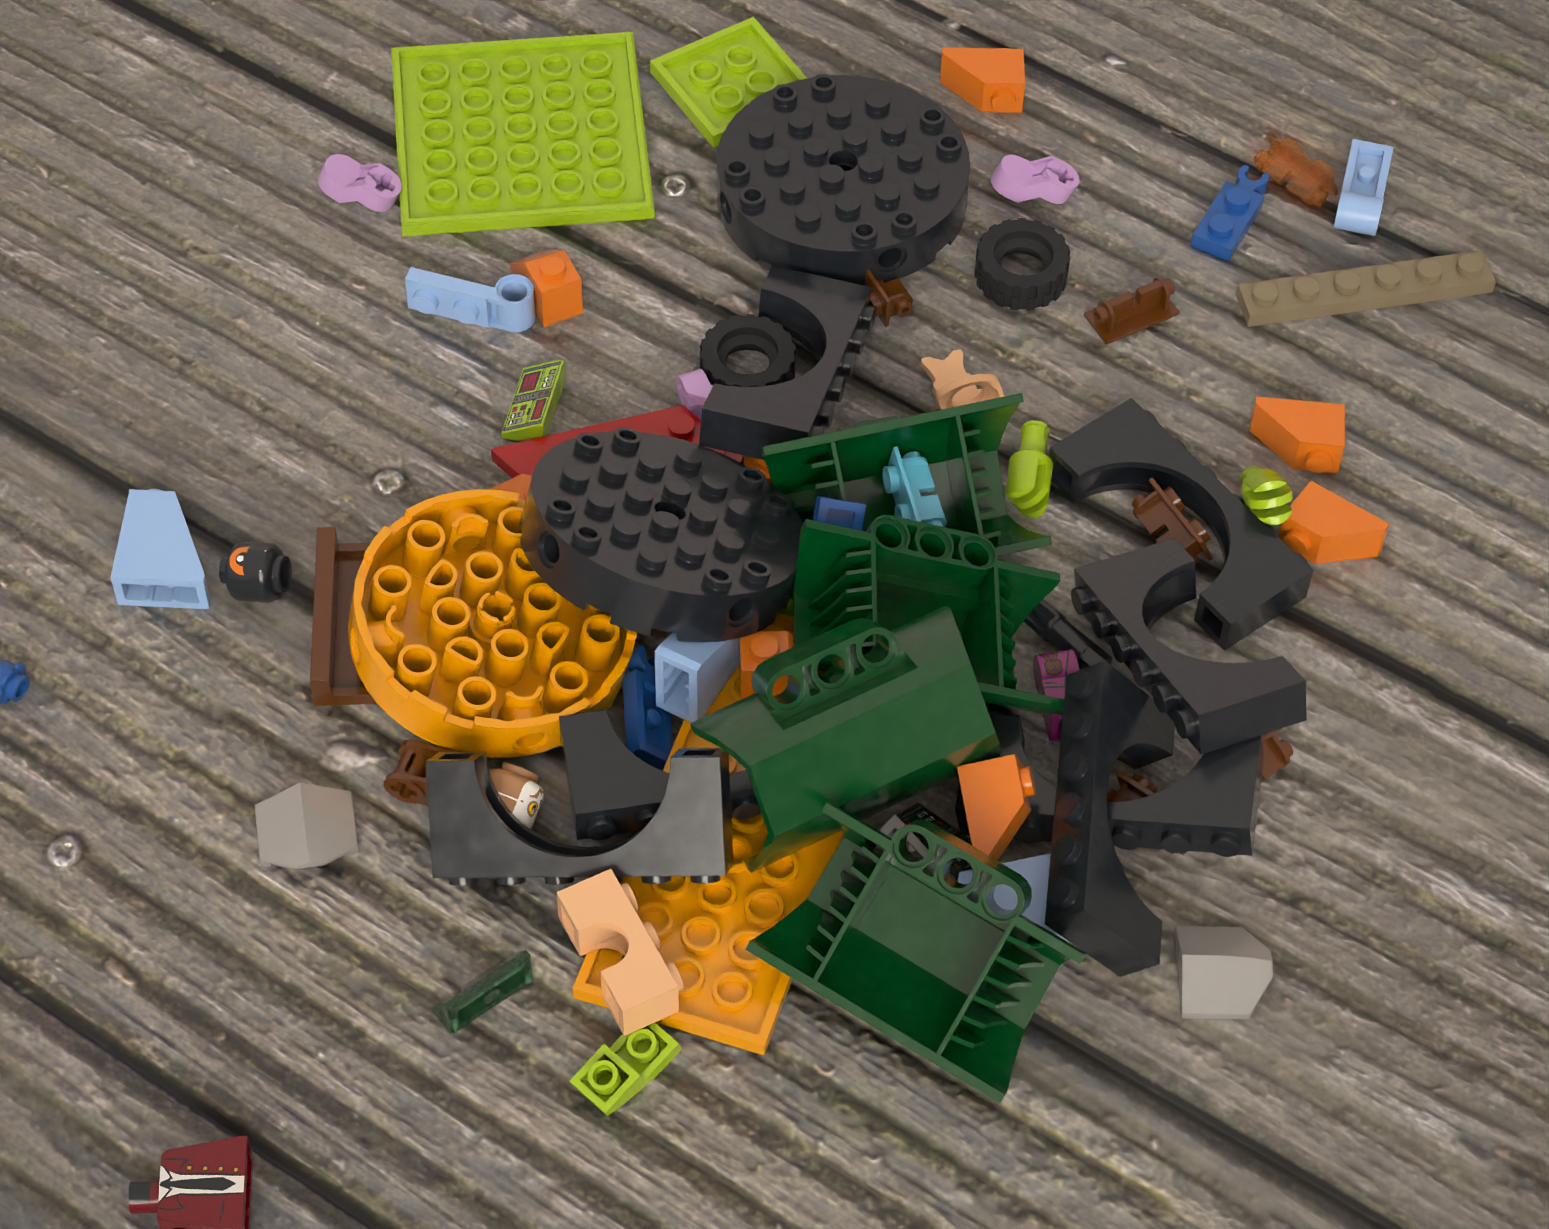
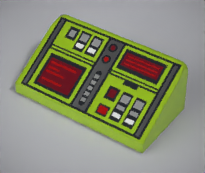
M554 360L523 368L501 432V438L521 442L548 436L566 381L565 360Z

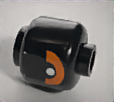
M243 541L236 543L228 556H224L221 559L219 578L221 583L226 584L230 596L235 600L270 603L277 600L282 592L284 593L288 590L292 578V565L290 558L285 556L282 549L274 543Z

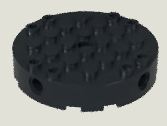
M819 74L815 77L778 85L752 100L734 116L726 127L718 146L717 207L723 226L732 241L755 262L761 259L773 266L864 286L866 270H870L877 281L882 280L886 283L897 278L906 277L932 263L936 259V253L946 244L951 245L959 234L964 223L968 199L969 151L965 139L954 121L940 107L919 93L895 83L876 78Z
M620 427L615 431L581 433L577 437L568 439L547 451L535 466L519 524L522 529L520 543L530 565L554 591L578 608L585 610L591 605L612 615L610 624L650 636L651 630L654 628L676 632L678 641L719 642L738 639L759 632L773 624L777 614L783 608H787L794 589L797 571V551L803 523L792 506L791 500L767 481L766 476L760 470L747 467L724 454L696 443Z

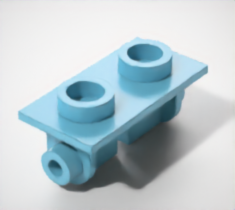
M898 446L893 447L888 466H884L882 476L886 492L893 494L896 503L894 515L900 518L945 527L947 521L938 494L922 497L920 495L921 493L933 492L935 488L927 459L921 457L919 452L907 453L901 459Z

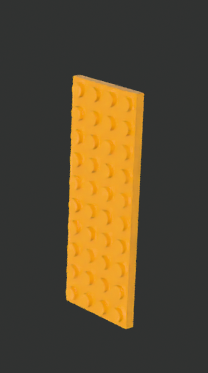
M778 613L775 622L761 631H788L793 634V616ZM739 665L704 717L741 700ZM684 719L663 771L670 773V757L678 749L720 747L697 736L691 728V722ZM729 755L730 775L746 770L735 758ZM759 814L750 819L732 818L734 865L726 876H720V881L699 884L691 882L690 876H671V881L667 883L646 884L642 882V877L640 876L623 877V881L619 883L620 885L627 883L631 887L638 903L637 915L643 924L646 922L652 924L660 941L661 949L658 952L665 963L669 961L674 963L683 982V989L679 990V1012L655 1023L765 1055L793 978L745 949L750 940L773 927L808 898L842 841L843 832L841 830L751 873L746 868L744 860L761 851L768 835L763 816ZM610 948L596 949L587 953L572 988L573 998L608 1008L602 997L600 971L619 963L625 956L619 951Z

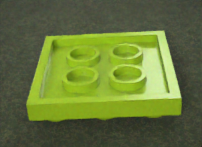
M754 16L650 60V73L713 148L719 146L721 137L734 116L752 100L778 85L807 78Z

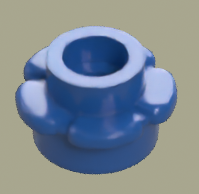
M9 660L0 662V704H7L9 700L17 702L27 692L30 678L26 676V665L24 663L18 662L14 664Z

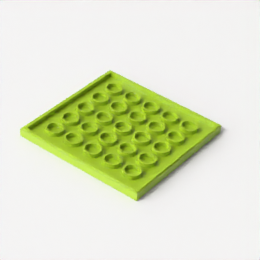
M633 32L391 48L398 177L402 185L400 191V212L403 237L655 219Z

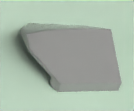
M298 783L255 804L259 855L262 866L271 867L272 864L291 869L322 866L347 853L353 855L359 851L351 791Z
M1175 926L1174 935L1181 1018L1249 1019L1273 978L1271 950L1243 927Z

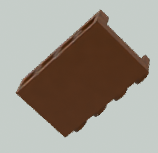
M317 527L310 668L314 706L377 704L357 673L348 637L349 612L355 579L364 559V553L370 543L338 544L336 527Z

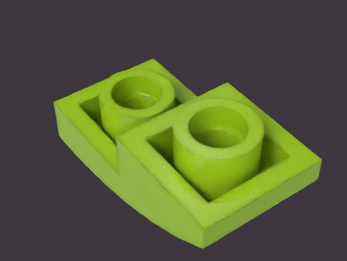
M652 1023L626 1036L622 1034L610 1048L603 1044L569 1082L608 1116L651 1082L679 1054L682 1048L660 1026Z

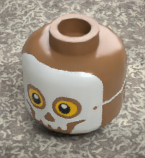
M503 763L501 769H491V778L501 799L515 817L531 829L544 799L543 788L537 784L539 776L509 763Z

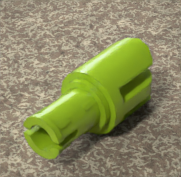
M1037 420L1027 421L1022 425L1019 451L1014 453L1009 459L1004 494L1011 504L1018 508V512L1028 519H1037L1044 514L1048 507L1053 462L1046 455L1050 428H1046L1047 424Z
M1258 466L1246 468L1239 478V481L1242 482V485H1240L1241 497L1245 505L1259 520L1267 524L1279 525L1285 522L1292 513V509L1287 504L1293 499L1292 490L1287 485L1288 483L1274 470L1262 469Z

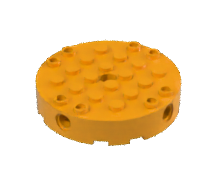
M475 489L442 494L411 506L405 510L403 517L389 527L385 525L374 537L364 553V559L355 579L348 621L350 651L357 673L376 703L397 723L418 737L452 751H486L489 758H512L533 755L561 746L559 716L609 709L622 686L623 678L634 649L637 632L610 624L612 615L591 605L585 610L578 608L554 591L536 573L526 558L520 543L522 529L519 523L525 505V500L519 499L520 493Z

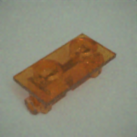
M1271 131L1267 133L1270 148L1268 150L1260 149L1253 160L1257 164L1258 171L1263 174L1264 172L1268 173L1269 178L1279 185L1290 174L1294 177L1286 185V189L1309 206L1313 204L1318 207L1321 206L1328 196L1326 190L1335 196L1338 194L1334 177L1335 172L1326 162L1319 158L1313 161L1304 155L1302 148L1289 137L1285 136L1281 139Z

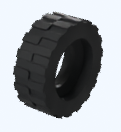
M1018 218V220L1008 219L998 225L994 224L989 227L987 233L984 232L982 234L980 243L977 245L974 276L977 278L976 284L979 290L981 289L984 292V296L988 300L995 301V304L1001 307L1011 308L1010 310L1019 311V309H1026L1030 311L1035 310L1037 307H1046L1051 301H1056L1060 297L1061 291H1064L1066 288L1071 258L1069 257V245H1066L1062 234H1058L1054 227L1042 224V221ZM1028 254L1040 259L1043 262V269L1037 274L1018 275L1002 268L1001 261L1007 255Z
M755 314L730 316V319L724 321L722 319L716 323L715 327L709 328L705 333V339L701 340L699 351L700 369L706 374L710 385L715 383L736 387H761L795 379L796 347L795 343H792L791 334L783 329L784 326L778 322L774 323L770 321V318L764 316L756 317ZM741 350H753L767 355L769 366L765 371L759 373L741 374L728 369L726 359L731 353Z

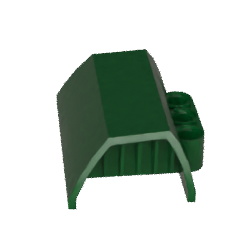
M1022 393L761 447L762 456L773 486L791 500L792 506L797 511L802 523L806 519L813 520L817 496L866 504L862 531L865 532L876 517L882 515L895 516L896 503L893 494H888L884 488L882 473L884 466H888L893 447L898 446L901 459L910 452H919L921 457L927 459L935 488L933 492L921 493L920 495L922 497L938 494L947 521L945 527L986 537L996 548L998 556L1052 545L1051 536L1025 529L1017 524L1007 513L997 450L1011 416L1018 405L1024 402Z
M882 515L876 517L866 532L809 519L804 521L800 530L796 560L797 571L793 589L794 647L853 619L868 618L891 631L943 606H947L952 611L985 703L1040 714L1063 715L1064 699L1016 690L1017 678L1014 676L1016 660L1012 657V651L1015 647V642L1012 640L1014 634L1030 612L1061 581L1060 573L997 560L996 548L984 536L896 516ZM876 634L870 635L865 639L862 645V655L868 654L873 650L877 640ZM832 654L826 655L820 660L817 667L818 670L828 671L833 661Z
M943 606L891 631L868 618L853 619L764 660L753 672L751 681L754 694L690 723L693 732L697 736L719 746L735 758L748 773L768 831L761 851L744 860L746 868L751 873L841 831L842 827L839 822L822 812L825 804L829 801L860 820H864L957 776V766L990 760L1003 754L952 611L947 606ZM876 634L875 647L868 654L862 655L863 642L870 635ZM832 654L833 661L830 669L824 674L818 675V663L826 655ZM788 675L789 681L786 689L778 695H773L772 688L775 681L781 676Z
M827 802L822 812L839 822L843 832L842 841L808 898L773 927L750 940L745 950L998 1103H1001L1008 1091L1013 1066L1025 1028L1058 968L1064 962L1071 959L1080 964L1087 953L1021 915L1030 906L1032 899V889L1028 881L1021 874L936 824L926 820H916L898 829L891 838L832 802ZM910 832L920 833L926 838L929 850L925 858H917L909 853L906 847V839ZM954 858L964 859L971 865L973 877L969 884H962L953 879L950 873V864ZM1005 884L1015 890L1018 898L1015 909L1006 910L997 905L994 899V890L997 885Z

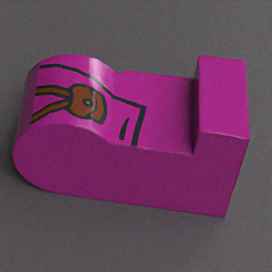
M1073 649L1034 655L1033 673L1037 694L1064 699L1066 675L1079 671L1077 657ZM1043 714L1049 741L1061 739L1062 724L1059 722L1063 715Z

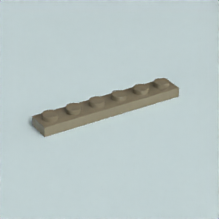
M1483 250L1241 283L1237 286L1236 297L1247 327L1493 293L1496 280Z

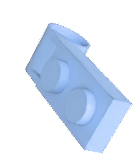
M1352 139L1333 228L1371 236L1376 235L1394 147Z
M410 267L405 277L407 304L410 309L418 310L425 314L455 319L465 324H475L487 328L490 326L510 332L525 331L535 322L534 286L531 280L523 275L511 274L504 276L498 280L495 287Z

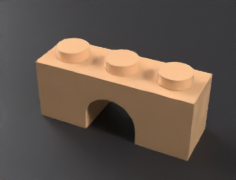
M609 869L557 892L559 919L580 956L601 948L614 949L625 956L619 963L600 971L602 997L624 1036L679 1012V990L683 989L681 976L672 961L665 963L658 952L661 946L657 933L650 922L644 924L641 922L636 913L638 911L637 900L627 883L620 885L612 869Z

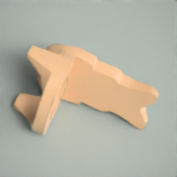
M960 349L952 351L945 360L932 357L921 359L923 370L933 382L932 392L935 396L937 410L1004 397L996 375H971L966 373L963 365V352ZM976 385L982 386L983 388L977 389Z

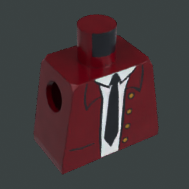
M236 1136L166 1150L161 1155L159 1181L130 1182V1213H157L160 1229H250L254 1159L248 1136Z

